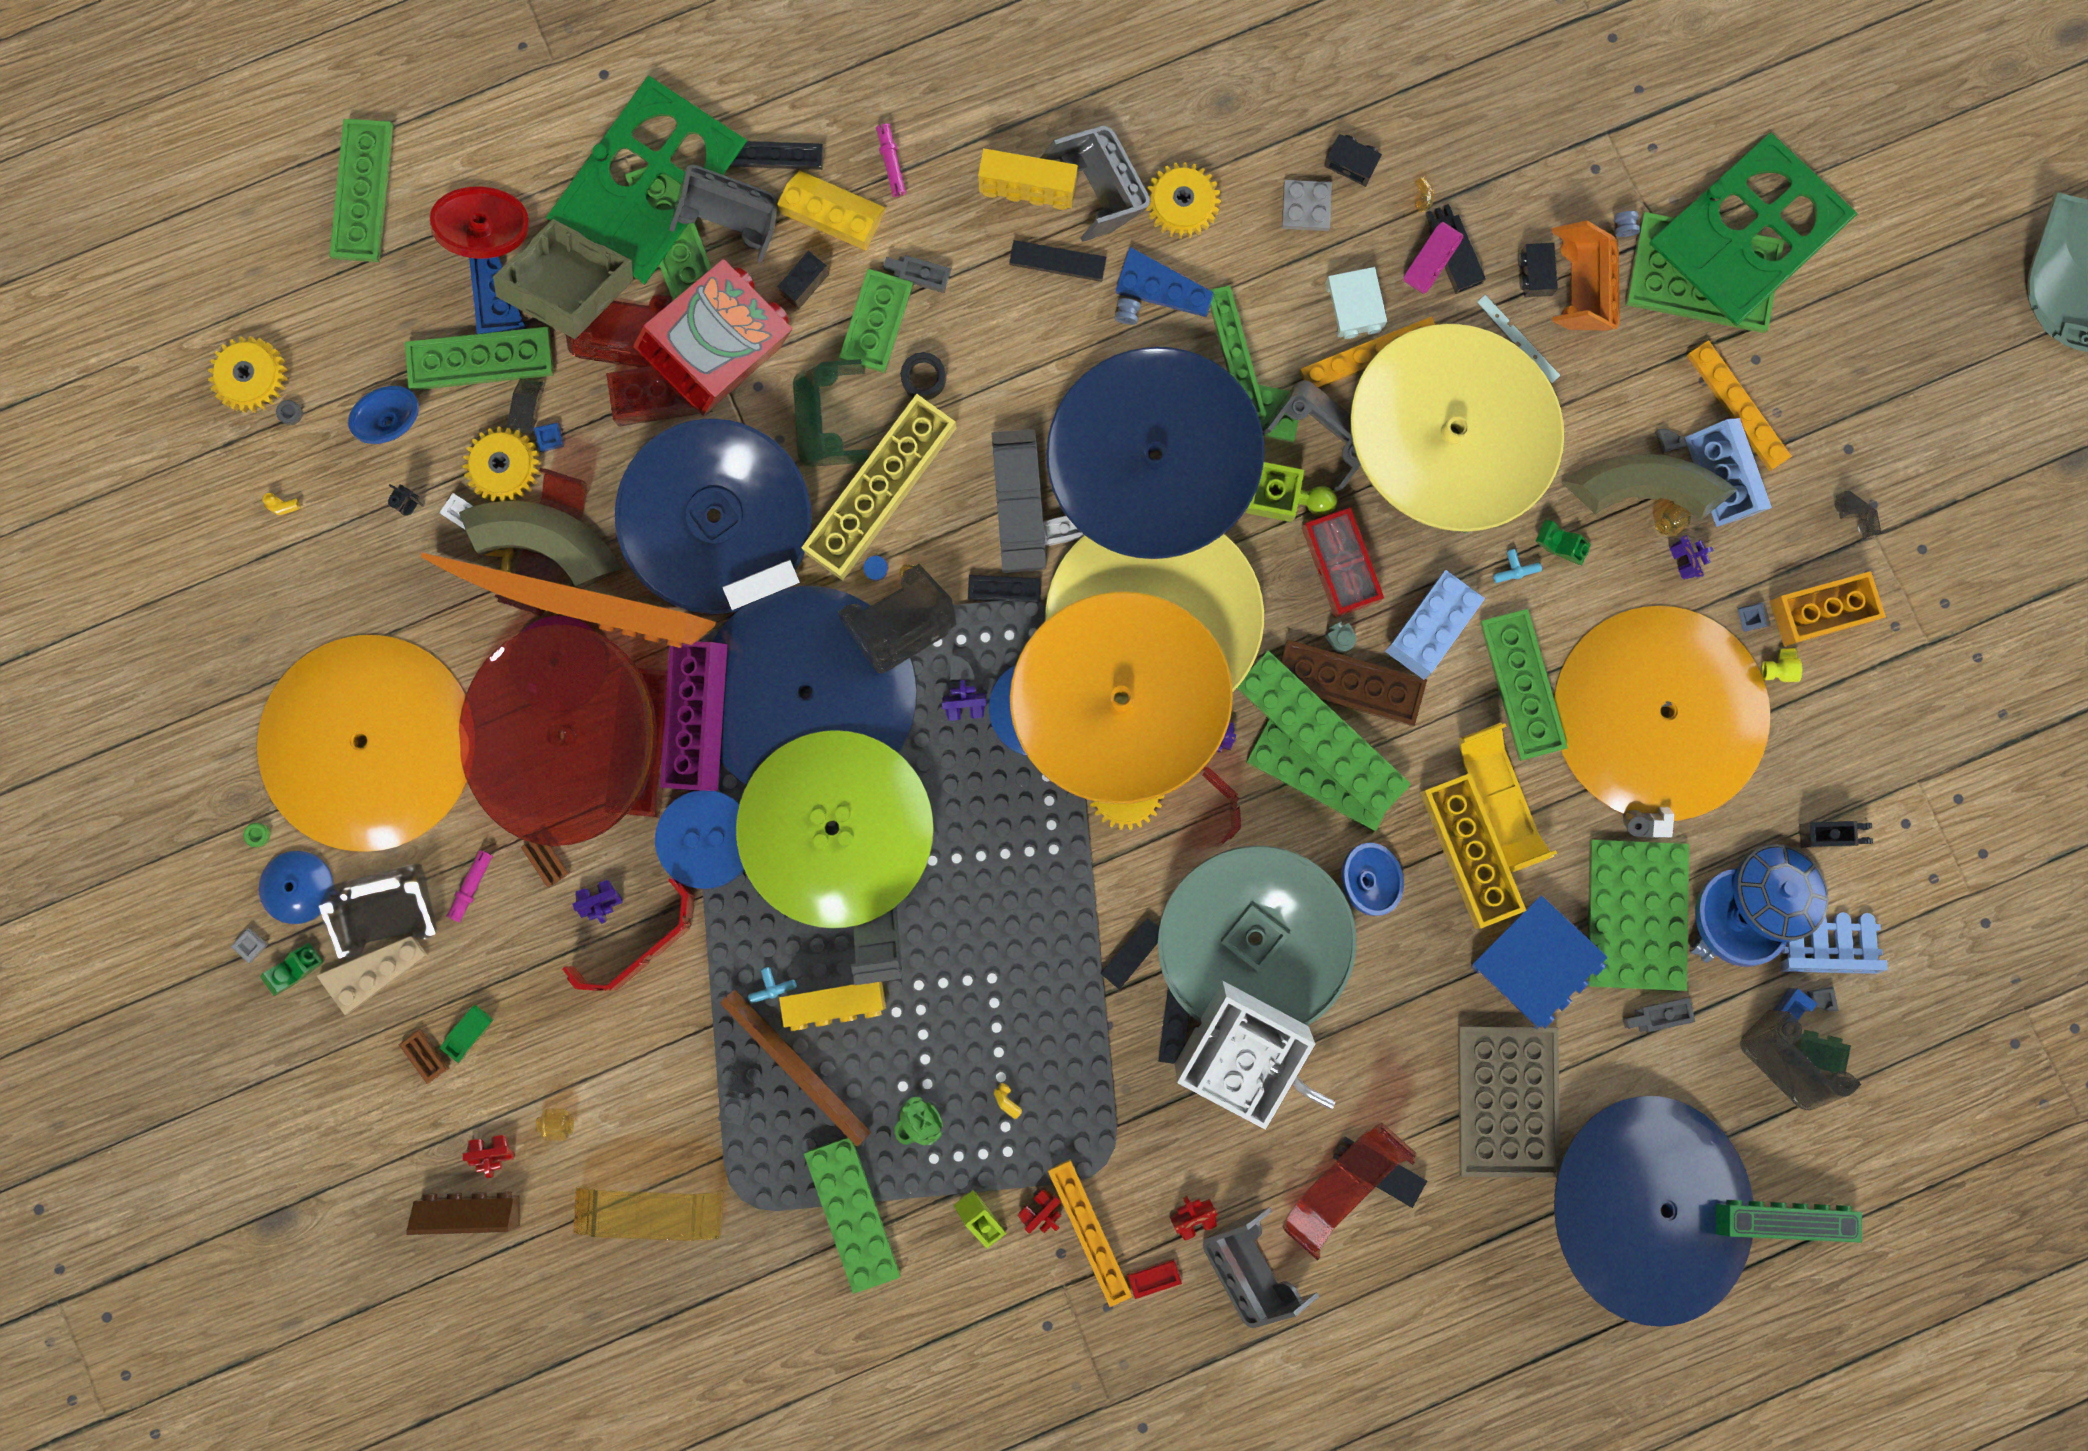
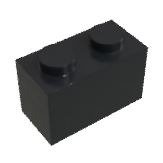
M1339 133L1324 167L1366 187L1382 154L1373 146H1364L1358 143L1354 137Z
M1525 244L1521 252L1518 253V266L1522 267L1519 285L1520 289L1524 291V297L1553 296L1558 289L1555 244Z
M808 251L777 286L781 296L799 310L829 275L827 265Z

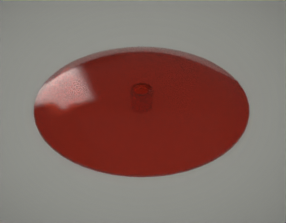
M555 624L529 629L517 634L498 647L485 660L473 678L465 696L459 722L461 763L466 780L476 800L487 815L507 832L528 842L548 846H565L588 841L608 831L631 810L642 794L650 777L657 747V722L650 691L634 662L621 648L606 637L594 631L572 625ZM562 731H563V734H564L563 739H561V732H562Z

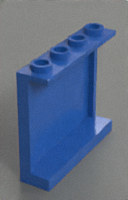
M1541 895L1475 961L1471 968L1476 973L1482 974L1535 1025L1534 1028L1537 1030L1540 1026L1545 1029L1555 1019L1552 1014L1558 1008L1563 1011L1572 1002L1569 997L1575 990L1580 994L1589 984L1586 979L1592 973L1597 976L1606 967L1603 962L1608 957Z

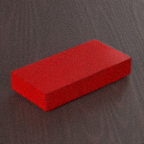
M1174 1259L1127 1274L1135 1299L1182 1284Z

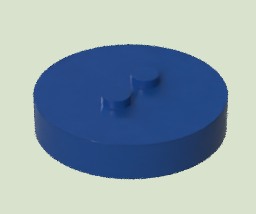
M704 790L687 793L673 801L660 817L655 833L657 856L666 872L676 881L686 886L700 889L722 887L737 879L745 871L736 841V822L740 803L725 794Z

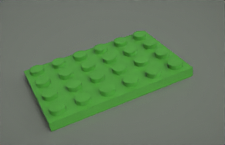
M1648 212L1642 214L1625 305L1761 333L1768 331L1775 291L1738 326H1734L1728 318L1649 244L1675 218ZM1756 235L1752 239V249L1760 258L1769 261L1781 260L1784 240Z
M1590 840L1588 939L1608 958L1603 962L1606 967L1597 976L1592 973L1587 978L1589 982L1587 986L1687 991L1689 844Z

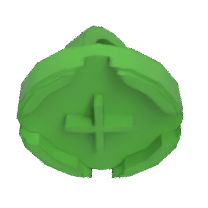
M912 1097L901 1105L899 1111L900 1121L895 1125L894 1131L896 1139L904 1145L913 1142L924 1146L931 1145L942 1135L940 1129L943 1128L938 1111L931 1103L921 1101L922 1098Z

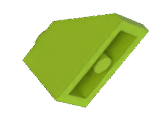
M973 1190L953 1205L965 1226L987 1249L1007 1234L986 1204Z

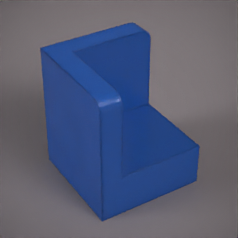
M1789 988L1772 1011L1789 1025H1795L1805 1011L1812 1012L1817 1003L1798 988Z

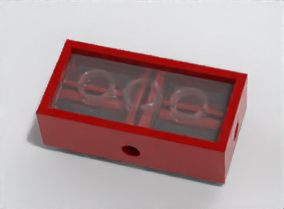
M1351 507L1304 524L1302 531L1335 618L1377 604L1384 599Z

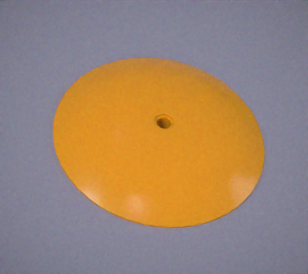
M1110 592L1087 597L1066 606L1045 621L1032 635L1019 656L1011 682L1010 709L1015 732L1024 752L1035 767L1051 782L1065 791L1091 801L1110 804L1138 803L1161 797L1178 789L1195 777L1209 763L1218 750L1229 725L1233 699L1232 681L1228 664L1219 644L1210 631L1191 613L1170 601L1153 595L1137 592ZM1119 696H1125L1128 698V700L1122 704H1119L1115 701L1116 698H1118Z
M1647 606L1616 614L1594 627L1577 643L1566 659L1558 677L1554 701L1568 746L1567 749L1561 750V753L1574 776L1587 791L1610 808L1623 814L1632 810H1637L1641 813H1659V807H1669L1674 813V821H1680L1708 813L1730 800L1744 787L1757 769L1764 754L1770 728V706L1762 674L1746 647L1731 632L1714 620L1699 613L1671 606ZM1666 701L1672 703L1671 706H1666L1669 710L1668 718L1663 717L1660 712L1661 707L1666 704Z
M358 635L337 639L312 650L299 659L286 671L272 690L264 706L258 729L257 756L260 774L266 791L276 808L301 833L317 842L337 849L361 852L385 850L400 846L423 835L440 822L455 805L466 786L473 766L476 743L475 724L471 707L461 685L447 667L429 652L407 641L381 635ZM362 736H366L367 744L361 748L359 740Z

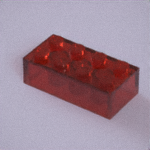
M653 366L606 373L612 417L618 427L700 414Z

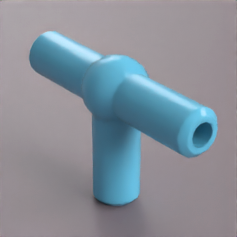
M1511 549L1507 551L1511 570L1496 573L1493 575L1495 583L1510 579H1521L1523 576L1541 572L1542 566L1538 562L1521 567L1516 550Z
M769 967L763 968L761 973L766 989L749 994L748 1000L753 1004L768 998H776L779 994L796 989V982L792 979L775 985L771 969Z

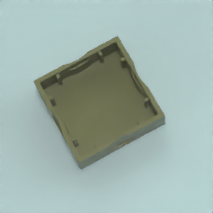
M552 219L522 252L515 255L493 276L496 297L576 339L633 281L632 260L603 245L588 240L581 233Z

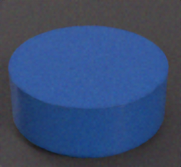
M880 556L869 557L864 563L865 575L873 581L882 580L888 573L886 561Z

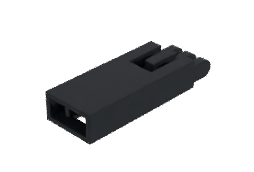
M1446 204L1443 206L1445 215H1443L1441 208L1438 207L1434 209L1436 219L1432 211L1426 212V218L1430 225V235H1432L1441 222L1448 224L1463 234L1461 243L1444 267L1454 292L1457 294L1483 284L1486 278L1460 216H1454L1450 205Z
M1344 1136L1342 1141L1351 1146L1349 1149H1346L1339 1145L1338 1150L1346 1155L1343 1158L1339 1154H1334L1333 1158L1346 1165L1345 1169L1413 1208L1427 1180L1364 1143L1360 1142L1357 1144ZM1364 1156L1379 1164L1374 1174L1360 1166L1361 1163L1370 1169L1372 1165L1370 1161L1364 1159Z

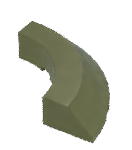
M1630 454L1604 459L1587 465L1562 481V484L1595 515L1603 509L1630 497L1656 500L1664 498L1674 501L1675 505L1686 509L1702 520L1737 491L1725 479L1702 466L1683 459L1655 454Z
M499 501L473 506L459 512L472 545L480 556L506 549H523L534 552L558 564L569 575L575 587L579 589L623 570L615 555L594 531L569 514L555 508L525 501Z

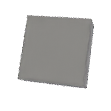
M247 928L231 948L245 961L252 963L268 944L251 928Z

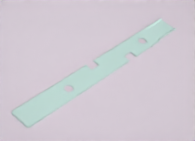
M1486 295L1477 301L1514 343L1518 341L1521 344L1519 348L1536 362L1551 383L1560 377V374L1514 325L1510 327L1507 324L1509 319Z

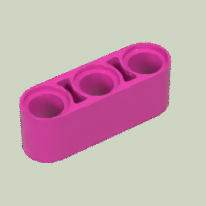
M1441 222L1408 269L1403 281L1420 293L1425 294L1461 243L1463 234L1448 224Z

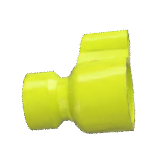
M1781 648L1778 654V663L1763 661L1761 667L1763 680L1779 678L1782 682H1800L1802 678V663L1797 658L1796 648Z

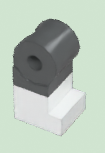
M1659 807V813H1641L1640 811L1632 810L1626 813L1623 823L1633 836L1672 837L1674 813L1669 807Z

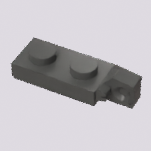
M907 255L905 257L899 256V260L886 257L884 263V270L894 273V277L911 281L914 285L945 293L951 269Z
M1688 997L1641 1007L1635 1010L1636 1016L1623 1018L1625 1028L1639 1027L1640 1032H1652L1695 1022L1691 1001Z

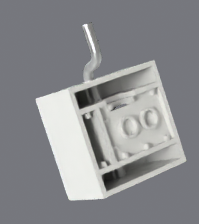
M1222 980L1201 1017L1202 1024L1199 1028L1196 1027L1174 1064L1177 1083L1265 1130L1291 1085L1305 1097L1332 1110L1335 1105L1334 1100L1311 1089L1297 1076L1315 1046L1309 1026Z

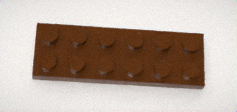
M1287 639L1281 663L1322 701L1412 727L1415 726L1427 679L1423 680L1414 675Z

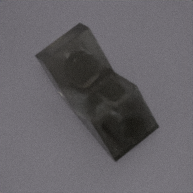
M520 378L513 392L507 428H510L511 431L519 430L521 433H532L538 420L537 404L544 391L543 382Z
M1844 491L1836 496L1835 510L1839 513L1840 519L1859 517L1858 530L1862 534L1863 540L1873 539L1882 534L1876 509L1851 491Z

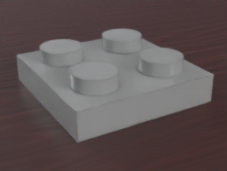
M1285 180L1283 187L1282 229L1329 231L1332 182Z

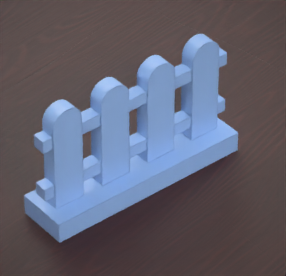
M1844 912L1834 917V923H1827L1825 916L1820 927L1811 934V947H1804V938L1787 942V947H1784L1783 954H1788V958L1780 962L1781 972L1879 974L1887 971V960H1879L1878 956L1883 955L1882 949H1878L1876 931L1881 930L1880 924H1876L1874 916L1870 913L1861 915L1858 918V924H1851L1850 916ZM1827 930L1835 931L1836 948H1829ZM1852 931H1859L1860 948H1853ZM1805 954H1812V958H1805ZM1829 955H1836L1837 959H1830ZM1854 955L1861 956V960H1855Z

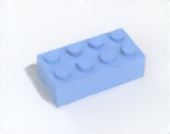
M1445 570L1437 578L1385 652L1425 680L1434 671L1485 598Z

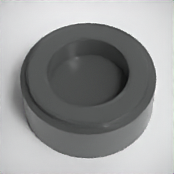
M285 400L277 406L276 415L284 424L295 425L302 419L303 411L296 402Z

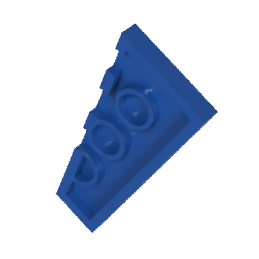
M1131 247L1129 248L1115 290L1116 294L1203 317H1207L1214 296L1212 291Z
M499 257L485 259L469 258L477 334L525 329L518 308L496 297L493 276L502 268Z

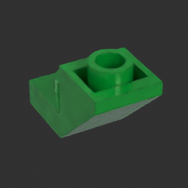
M1544 520L1536 538V542L1546 551L1581 566L1591 546V543L1582 535L1563 531L1550 520Z
M309 942L289 953L282 963L263 972L260 978L273 996H276L297 984L323 964L324 961Z
M474 1004L448 1034L440 1049L459 1064L473 1044L485 1034L494 1019Z

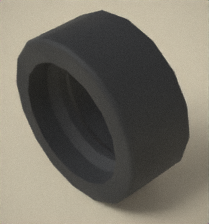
M927 352L915 353L908 357L902 365L900 372L902 386L911 397L914 398L918 394L923 399L930 400L938 396L944 389L946 383L945 367L935 355ZM919 363H928L937 371L936 383L933 387L926 390L917 389L910 382V371Z

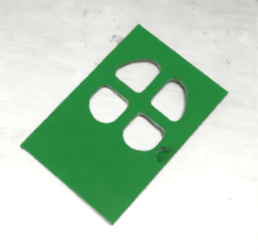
M648 75L600 143L593 147L592 154L546 216V219L548 221L554 219L581 233L588 240L603 245L632 260L633 277L645 285L688 225L677 221L674 232L669 230L674 208L659 210L650 206L647 201L649 188L661 174H665L679 184H682L685 172L672 164L671 158L688 135H699L705 142L706 161L704 168L724 175L744 147L747 139ZM661 116L673 118L677 122V127L659 151L651 150L632 136L633 131L649 119ZM622 149L631 151L648 163V168L637 183L632 186L617 184L610 174V164Z
M1770 132L1657 234L1649 244L1728 318L1734 326H1738L1856 217L1857 212ZM1776 173L1787 178L1790 188L1775 202L1766 204L1747 186V179L1759 174ZM1735 195L1739 197L1757 216L1743 230L1728 228L1720 217V204L1729 196ZM1800 196L1808 198L1814 206V225L1807 236H1800L1780 216V213ZM1763 228H1772L1789 244L1790 252L1781 260H1765L1753 251L1752 239Z

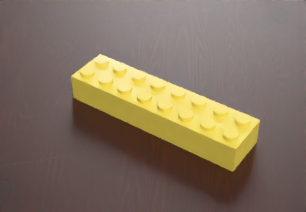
M916 394L801 547L805 554L843 581L957 429L956 422Z

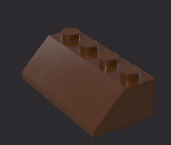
M512 1191L497 1192V1196H487V1192L472 1193V1197H462V1193H448L445 1198H437L436 1193L422 1194V1198L413 1202L406 1235L509 1232L520 1226V1195L512 1196Z

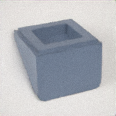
M1761 602L1738 608L1743 632L1771 626L1765 603Z

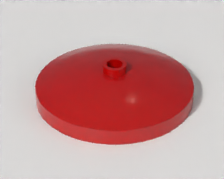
M473 186L451 191L438 199L430 212V227L435 240L446 250L468 258L485 259L502 256L517 249L528 235L529 218L524 205L511 194L491 187Z

